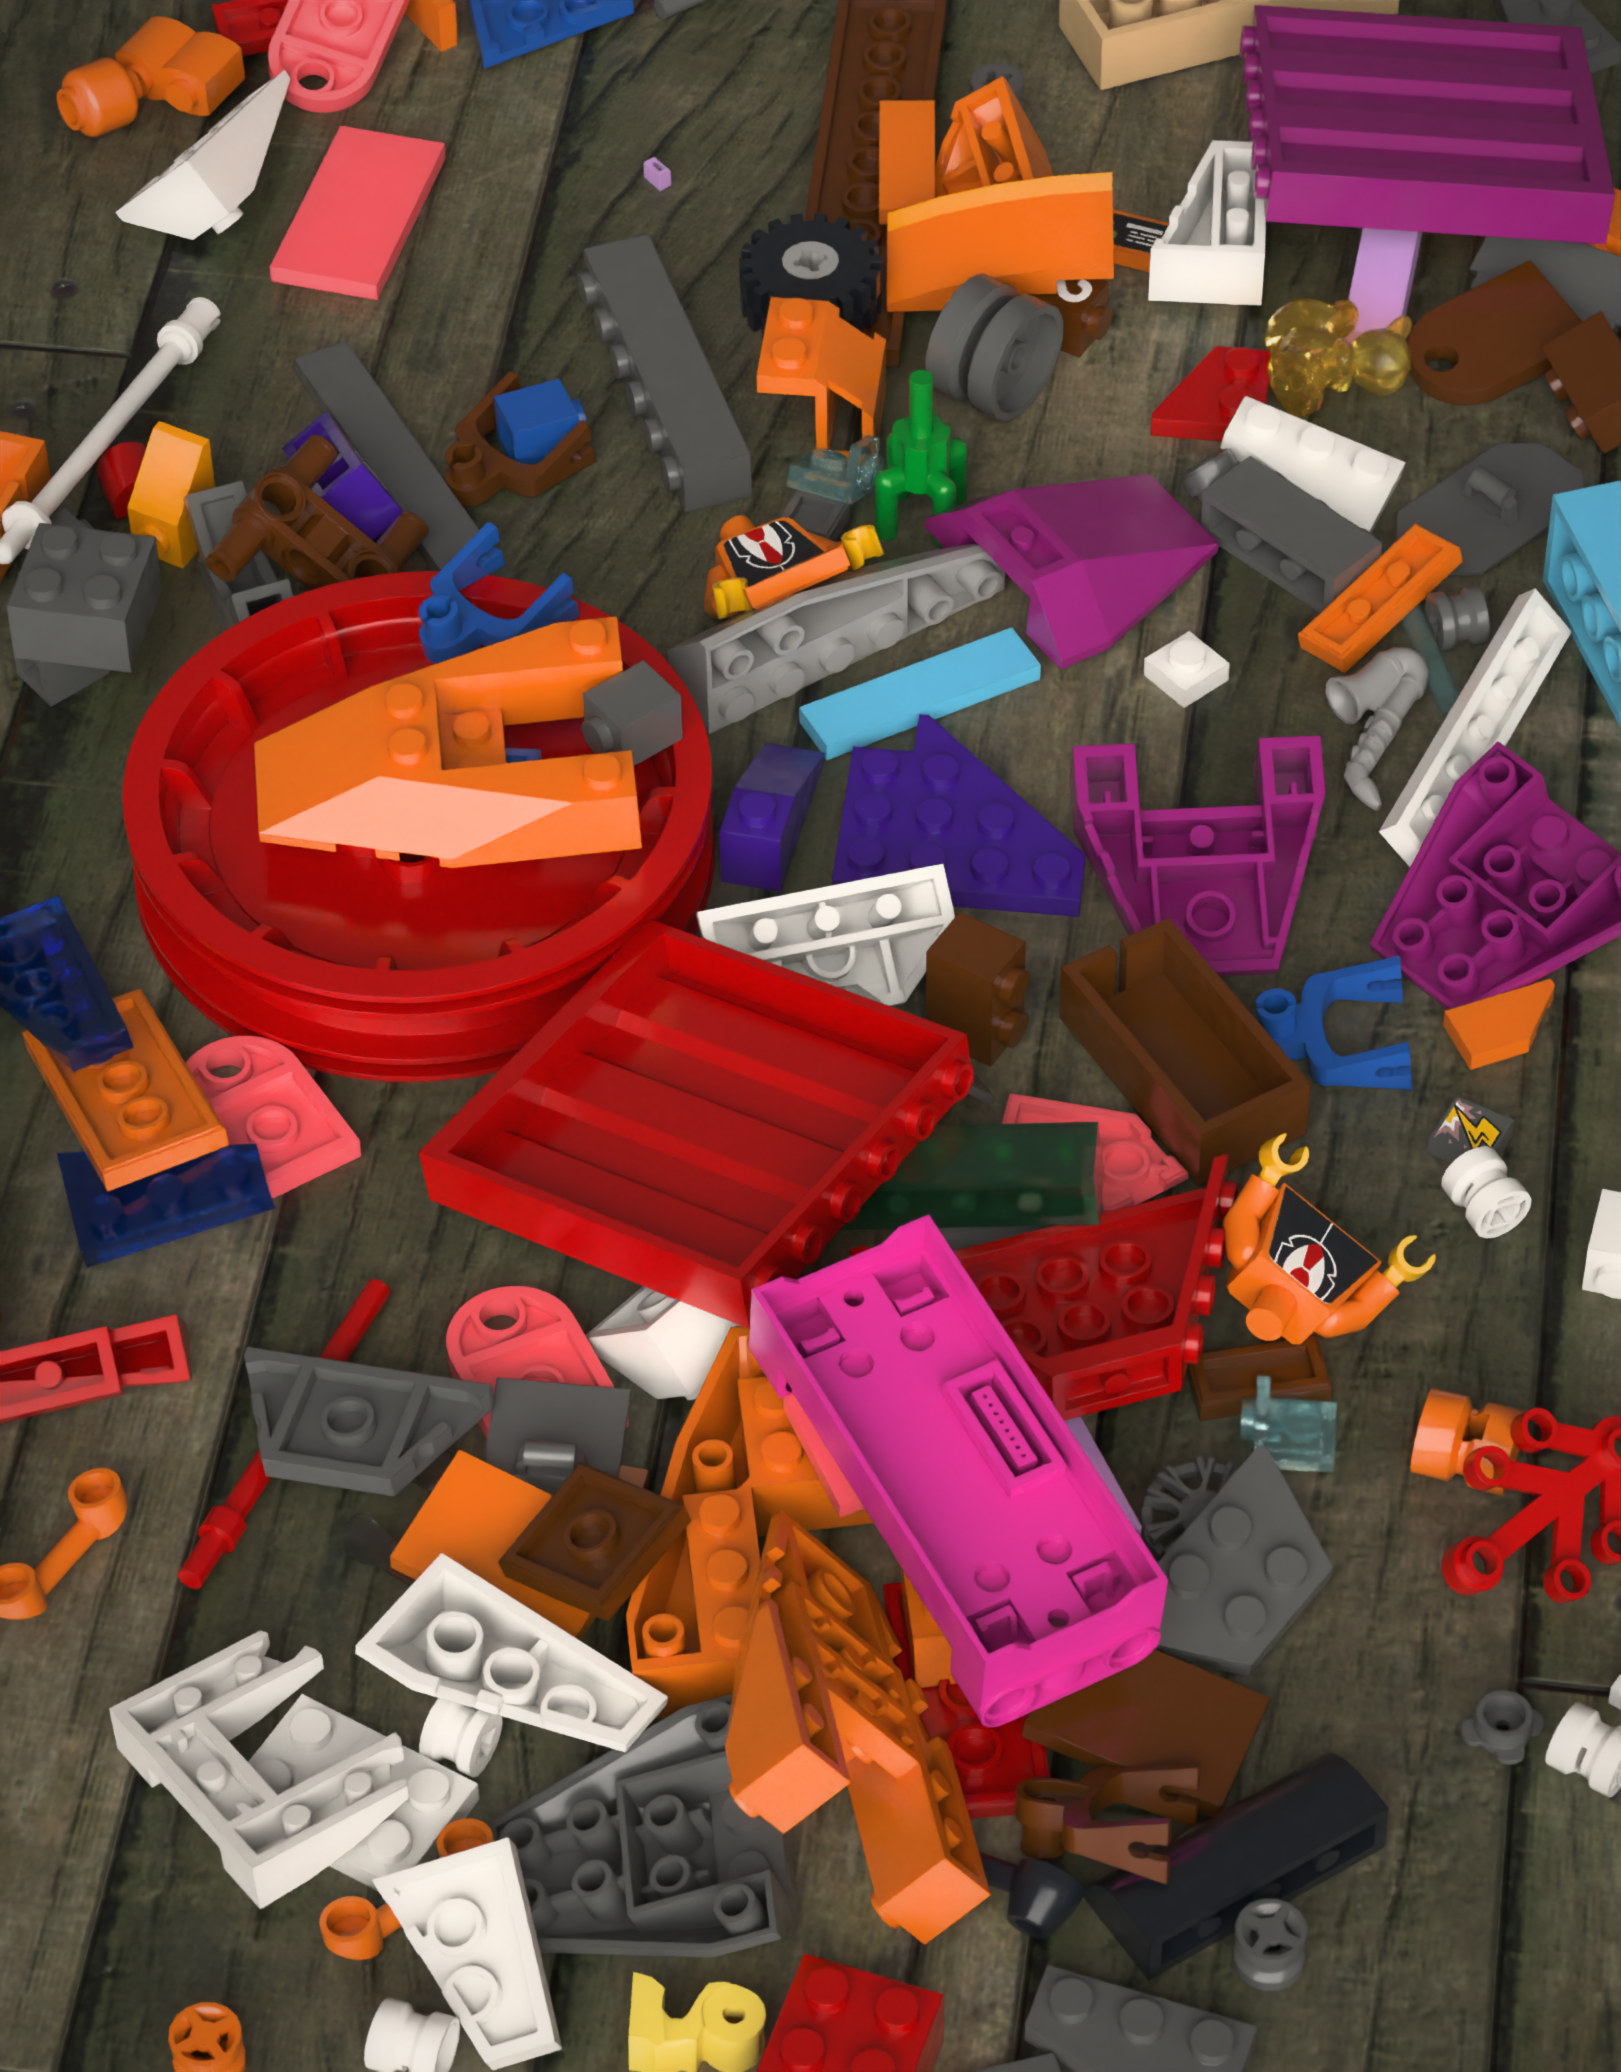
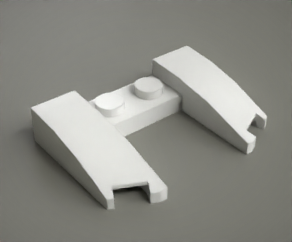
M261 1630L109 1708L117 1749L152 1788L162 1783L218 1845L224 1869L260 1909L307 1882L354 1848L409 1798L406 1779L394 1782L391 1780L390 1766L404 1760L401 1738L396 1732L280 1794H277L229 1742L230 1740L260 1721L324 1669L322 1655L316 1649L304 1646L295 1658L286 1663L265 1657L270 1642L268 1633Z

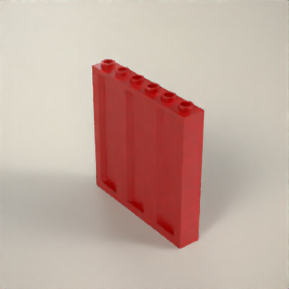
M649 919L419 1151V1156L431 1201L750 1329L752 1289L782 1276L796 1279L807 1265L813 1264L837 1232L846 1223L856 1218L862 1205L878 1187L894 1176L899 1164L918 1143L926 1140L932 1134L936 1124L957 1101H961L966 1097L974 1083V1068L971 1065L968 1038L965 1033Z

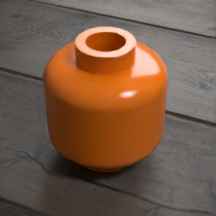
M100 58L70 70L64 76L61 89L57 92L58 108L65 123L72 130H79L88 137H100L132 123L138 114V100L142 98V87L137 75L133 70L125 69L113 58Z

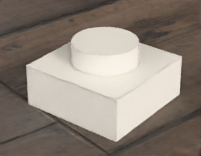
M1188 631L1144 659V676L1185 708L1229 680L1230 663Z

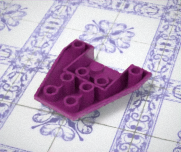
M1150 474L1012 489L971 499L950 510L925 518L924 524L928 532L944 548L977 543L1030 598L1026 634L1060 670L1110 649L1218 552L1219 543Z
M1497 741L1455 782L1369 944L1371 951L1382 959L1400 955L1401 974L1446 1010L1527 986L1621 936V853L1549 799L1543 775Z

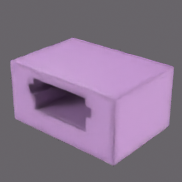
M655 157L643 162L645 179L659 191L671 186V171Z

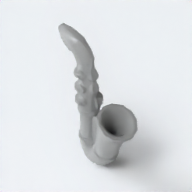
M1391 647L1379 652L1356 673L1347 676H1333L1326 683L1325 693L1329 706L1344 723L1356 724L1368 710L1374 712V716H1370L1367 720L1364 732L1360 734L1357 745L1351 748L1350 761L1346 764L1344 779L1352 793L1361 802L1375 811L1381 809L1382 803L1378 788L1373 779L1369 778V775L1399 731L1402 719L1414 702L1425 693L1430 677L1425 658L1409 647Z

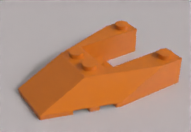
M617 616L553 623L385 681L255 742L260 842L337 852L336 844L375 849L376 858L400 861V853L437 857L440 860V866L448 868L642 848L632 750L507 763L503 726L584 717L583 693L623 672Z
M781 1510L770 1521L739 1648L725 1742V1751L732 1778L728 1784L729 1791L737 1805L747 1815L753 1818L759 1815L784 1834L844 1787L848 1786L874 1889L870 1894L871 1903L877 1914L888 1926L894 1929L900 1926L925 1945L991 1895L953 1756L947 1743L938 1735L930 1740L919 1716L920 1713L929 1707L920 1686L911 1678L904 1682L901 1669L892 1660L903 1650L872 1585Z

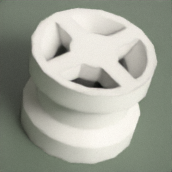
M438 1698L424 1723L419 1743L420 1754L435 1762L443 1759L455 1762L456 1768L460 1773L474 1778L486 1768L493 1756L501 1735L502 1716L479 1709L475 1710L462 1704Z

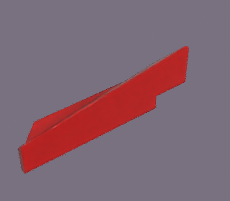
M177 1314L112 1330L104 1326L0 1351V1424L125 1395L123 1387L192 1381L187 1324Z

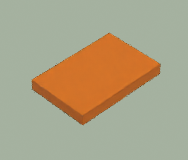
M459 1449L390 1555L391 1568L417 1580L433 1561L443 1553L580 1641L596 1618V1616L505 1577L498 1561L553 1495Z

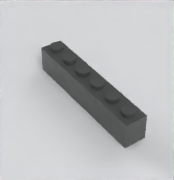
M649 234L584 248L585 272L577 274L581 300L585 307L593 306L594 324L600 342L609 341L612 368L617 379H626V394L633 416L642 415L644 419L643 433L645 442L651 454L658 452L660 455V472L666 490L668 492L676 491L685 512L752 497L751 454Z

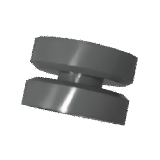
M981 273L969 278L961 285L941 311L930 336L925 356V370L933 375L934 389L961 401L970 400L973 408L995 419L1008 422L1020 417L1035 402L1047 384L1058 360L1062 345L1064 320L1059 308L1026 293L1019 295L1015 287Z

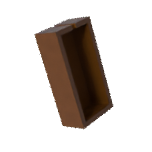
M1170 918L1120 940L1118 987L1120 993L1116 995L1117 953L1110 945L1061 967L1059 1018L1197 1185L1208 1181L1214 1157L1228 1154L1229 1171L1259 1157L1261 1146L1273 1137L1287 1133L1284 1141L1279 1145L1280 1147L1307 1134L1311 1083Z

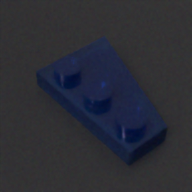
M257 1144L229 1145L108 1192L85 1152L57 1153L80 1252L87 1268L275 1209L263 1160Z

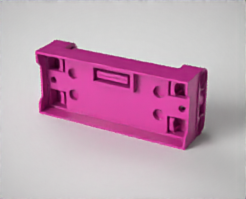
M929 1214L898 1227L882 1244L800 1279L782 1276L752 1289L750 1338L748 1342L750 1352L779 1397L784 1399V1396L792 1393L951 1646V1675L984 1726L997 1727L1009 1723L1142 1661L1153 1652L1161 1639L1160 1628L1168 1584L1167 1577Z

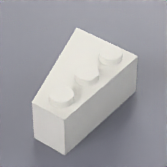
M1218 140L1211 142L1188 183V192L1180 206L1175 205L1170 214L1169 226L1162 238H1157L1151 248L1148 300L1228 305L1262 304L1266 220L1263 199L1254 198L1256 170L1251 169L1253 142Z

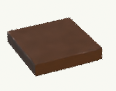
M580 1462L498 1563L505 1577L609 1622L690 1523L691 1519L684 1505Z

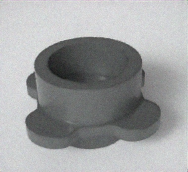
M1508 1690L1490 1691L1481 1697L1477 1705L1475 1717L1467 1719L1462 1723L1461 1737L1470 1746L1481 1745L1491 1753L1496 1754L1499 1762L1513 1765L1524 1759V1747L1531 1737L1542 1734L1545 1721L1542 1714L1532 1709L1529 1702L1523 1696ZM1496 1726H1505L1508 1727L1509 1730L1500 1731L1496 1728Z

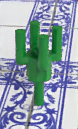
M916 370L910 374L909 416L897 419L893 424L892 432L886 439V469L880 471L875 477V529L879 539L883 541H890L898 536V501L907 499L910 493L917 495L927 494L932 499V515L950 510L967 501V445L960 438L950 439V426L945 425L939 419L938 414L933 413V375L927 370ZM932 536L933 544L943 549L944 547Z

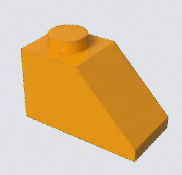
M159 421L152 429L127 507L131 534L156 537L158 559L182 569L198 552L183 499L185 495L215 488L209 439Z

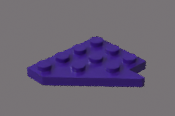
M919 714L914 751L853 746L832 885L943 864L953 907L1080 917L1086 855L929 715Z

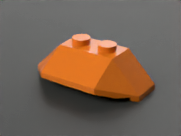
M1003 76L955 102L950 117L953 123L942 142L935 164V198L994 184L1053 176L1046 150L1011 86Z

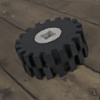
M815 213L814 221H804L802 214L790 215V223L783 225L778 218L768 223V233L757 229L751 234V244L745 242L741 249V258H739L741 312L743 318L747 317L748 326L753 332L762 329V339L764 337L771 297L829 301L840 308V318L863 332V326L871 329L877 322V313L880 314L882 308V255L879 254V245L875 239L868 240V231L861 226L856 227L852 231L850 230V220L838 217L835 223L827 222V214Z

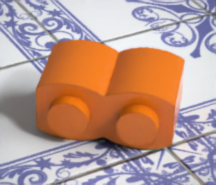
M151 17L115 53L116 61L125 69L133 70L137 75L142 87V97L155 101L165 99L175 109L191 115H210L245 79L241 47L230 39L216 33L203 31L196 33L187 25L168 17Z

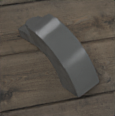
M243 480L185 495L183 499L200 554L198 563L224 631L247 617L294 596L289 578L281 581L276 579L266 554L261 549L232 582L221 580L206 565L208 555L233 526L234 510L247 496Z

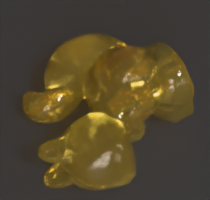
M1309 298L1288 302L1274 312L1266 326L1265 341L1271 355L1268 362V376L1277 400L1288 413L1300 418L1314 414L1321 408L1325 388H1330L1337 393L1344 392L1351 386L1352 378L1374 395L1380 397L1391 395L1403 386L1412 366L1411 349L1406 341L1412 327L1410 316L1401 315L1386 328L1366 331L1351 343L1344 338L1354 331L1359 320V313L1353 302L1339 300L1330 305Z

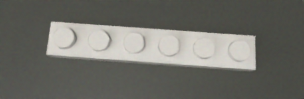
M1536 588L1518 595L1379 830V833L1409 867H1411L1455 782L1497 741L1506 746L1572 632Z

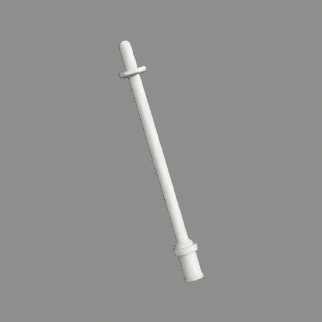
M204 297L192 299L177 320H172L165 324L158 333V352L31 503L28 501H16L4 511L2 525L6 533L0 539V564L13 562L24 548L29 549L39 523L52 524L49 517L176 364H190L202 352L204 339L212 330H215L221 319L217 318L221 315L220 310L211 300Z

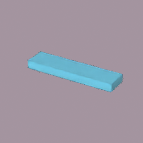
M1011 627L799 707V722L820 752L825 753V759L830 760L853 751V746L864 747L917 727L919 714L929 715L935 720L1040 680L1041 664Z

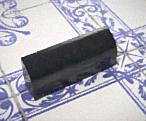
M1326 1753L1172 1838L1168 1846L1160 1845L1151 1850L1156 1854L1170 1856V1879L1167 1884L1118 1868L1085 1888L1083 1898L1149 1981L1234 1933L1238 1915L1249 1903L1271 1898L1289 1902L1384 1848L1389 1808L1349 1762L1336 1754Z

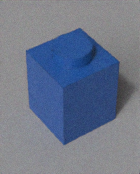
M560 379L494 396L497 440L507 457L523 464H538L581 420L587 423L581 402L578 398L570 399Z

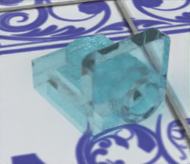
M868 435L853 444L849 451L848 462H846L847 457L840 452L828 449L813 450L790 464L786 487L850 505L875 490V477L883 470V457L878 456L880 438Z
M1257 1375L1256 1399H1242L1240 1440H1253V1451L1259 1444H1262L1270 1451L1279 1469L1334 1472L1337 1402L1270 1398L1271 1376Z

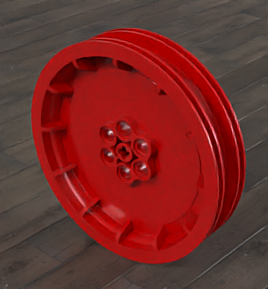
M440 571L381 574L313 589L285 599L247 617L206 644L170 678L148 708L132 741L123 779V815L133 861L139 917L154 957L175 988L193 1007L232 1036H258L276 1041L288 1048L305 1068L338 1076L385 1082L444 1081L498 1072L649 919L696 935L699 928L696 913L705 911L707 908L715 867V846L711 813L712 766L708 736L697 705L684 682L664 657L632 629L618 621L623 671L644 660L681 695L683 739L634 766L642 848L458 868L441 867L440 860L437 857L400 853V861L376 858L375 849L336 844L337 852L260 842L258 830L254 743L371 686L435 665L423 653L419 636V629L423 622L420 620L419 607L424 600L432 596L430 582ZM486 575L459 592L482 611L501 619L512 620L522 616L548 588L510 578ZM569 596L577 602L579 617L572 621L612 617L592 605ZM481 644V645H480L478 648H476L475 650L484 648L485 646H483V645ZM584 717L503 726L505 748L541 750L542 759L596 754L588 746L582 733L581 726L585 721Z

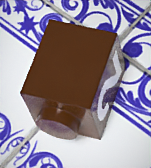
M1103 279L1057 280V294L1031 295L1059 308L1064 320L1063 341L1060 348L1063 352L1080 358L1095 339L1101 340L1110 327L1113 312L1108 307L1109 281Z

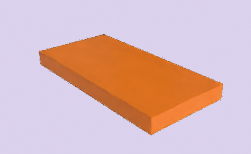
M141 989L128 992L22 1032L29 1055L107 1192L229 1146L225 1127Z

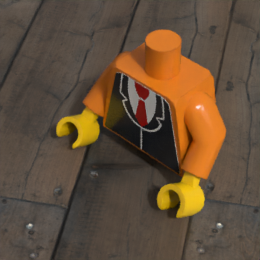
M734 516L720 530L722 541L715 547V566L709 570L706 576L703 607L707 615L714 619L733 618L744 612H749L753 609H750L743 589L773 574L842 545L851 564L847 566L848 570H857L864 566L865 559L884 555L875 526L863 525L853 528L842 535V541L836 542L815 533L807 532L792 518L781 517L756 527L747 516ZM846 570V571H843V572H841V573H839V574H837V575L846 573L847 570Z
M1283 1133L1267 1140L1261 1146L1259 1162L1263 1168L1258 1177L1251 1174L1224 1218L1223 1228L1225 1229L1227 1259L1232 1264L1226 1287L1229 1294L1250 1310L1246 1316V1325L1254 1336L1262 1340L1273 1341L1282 1336L1291 1344L1300 1345L1313 1332L1324 1338H1331L1361 1331L1400 1294L1396 1287L1403 1281H1416L1431 1269L1435 1263L1436 1255L1434 1253L1420 1267L1409 1265L1404 1259V1249L1418 1236H1408L1392 1249L1388 1258L1389 1267L1381 1274L1377 1269L1382 1261L1286 1183H1283L1278 1189L1275 1188L1281 1176L1302 1169L1309 1158V1149L1307 1146H1303L1293 1153L1288 1165L1284 1164L1278 1155L1279 1145L1287 1135V1133Z

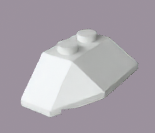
M943 864L696 913L701 938L836 987L858 984L891 1007L906 1003L926 972V951L955 918Z

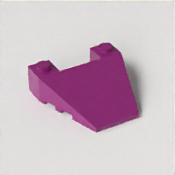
M1321 735L1258 739L1253 764L1256 805L1140 810L1135 744L1073 746L1069 775L1073 832L1127 934L1130 936L1170 918L1218 976L1277 974L1326 793Z

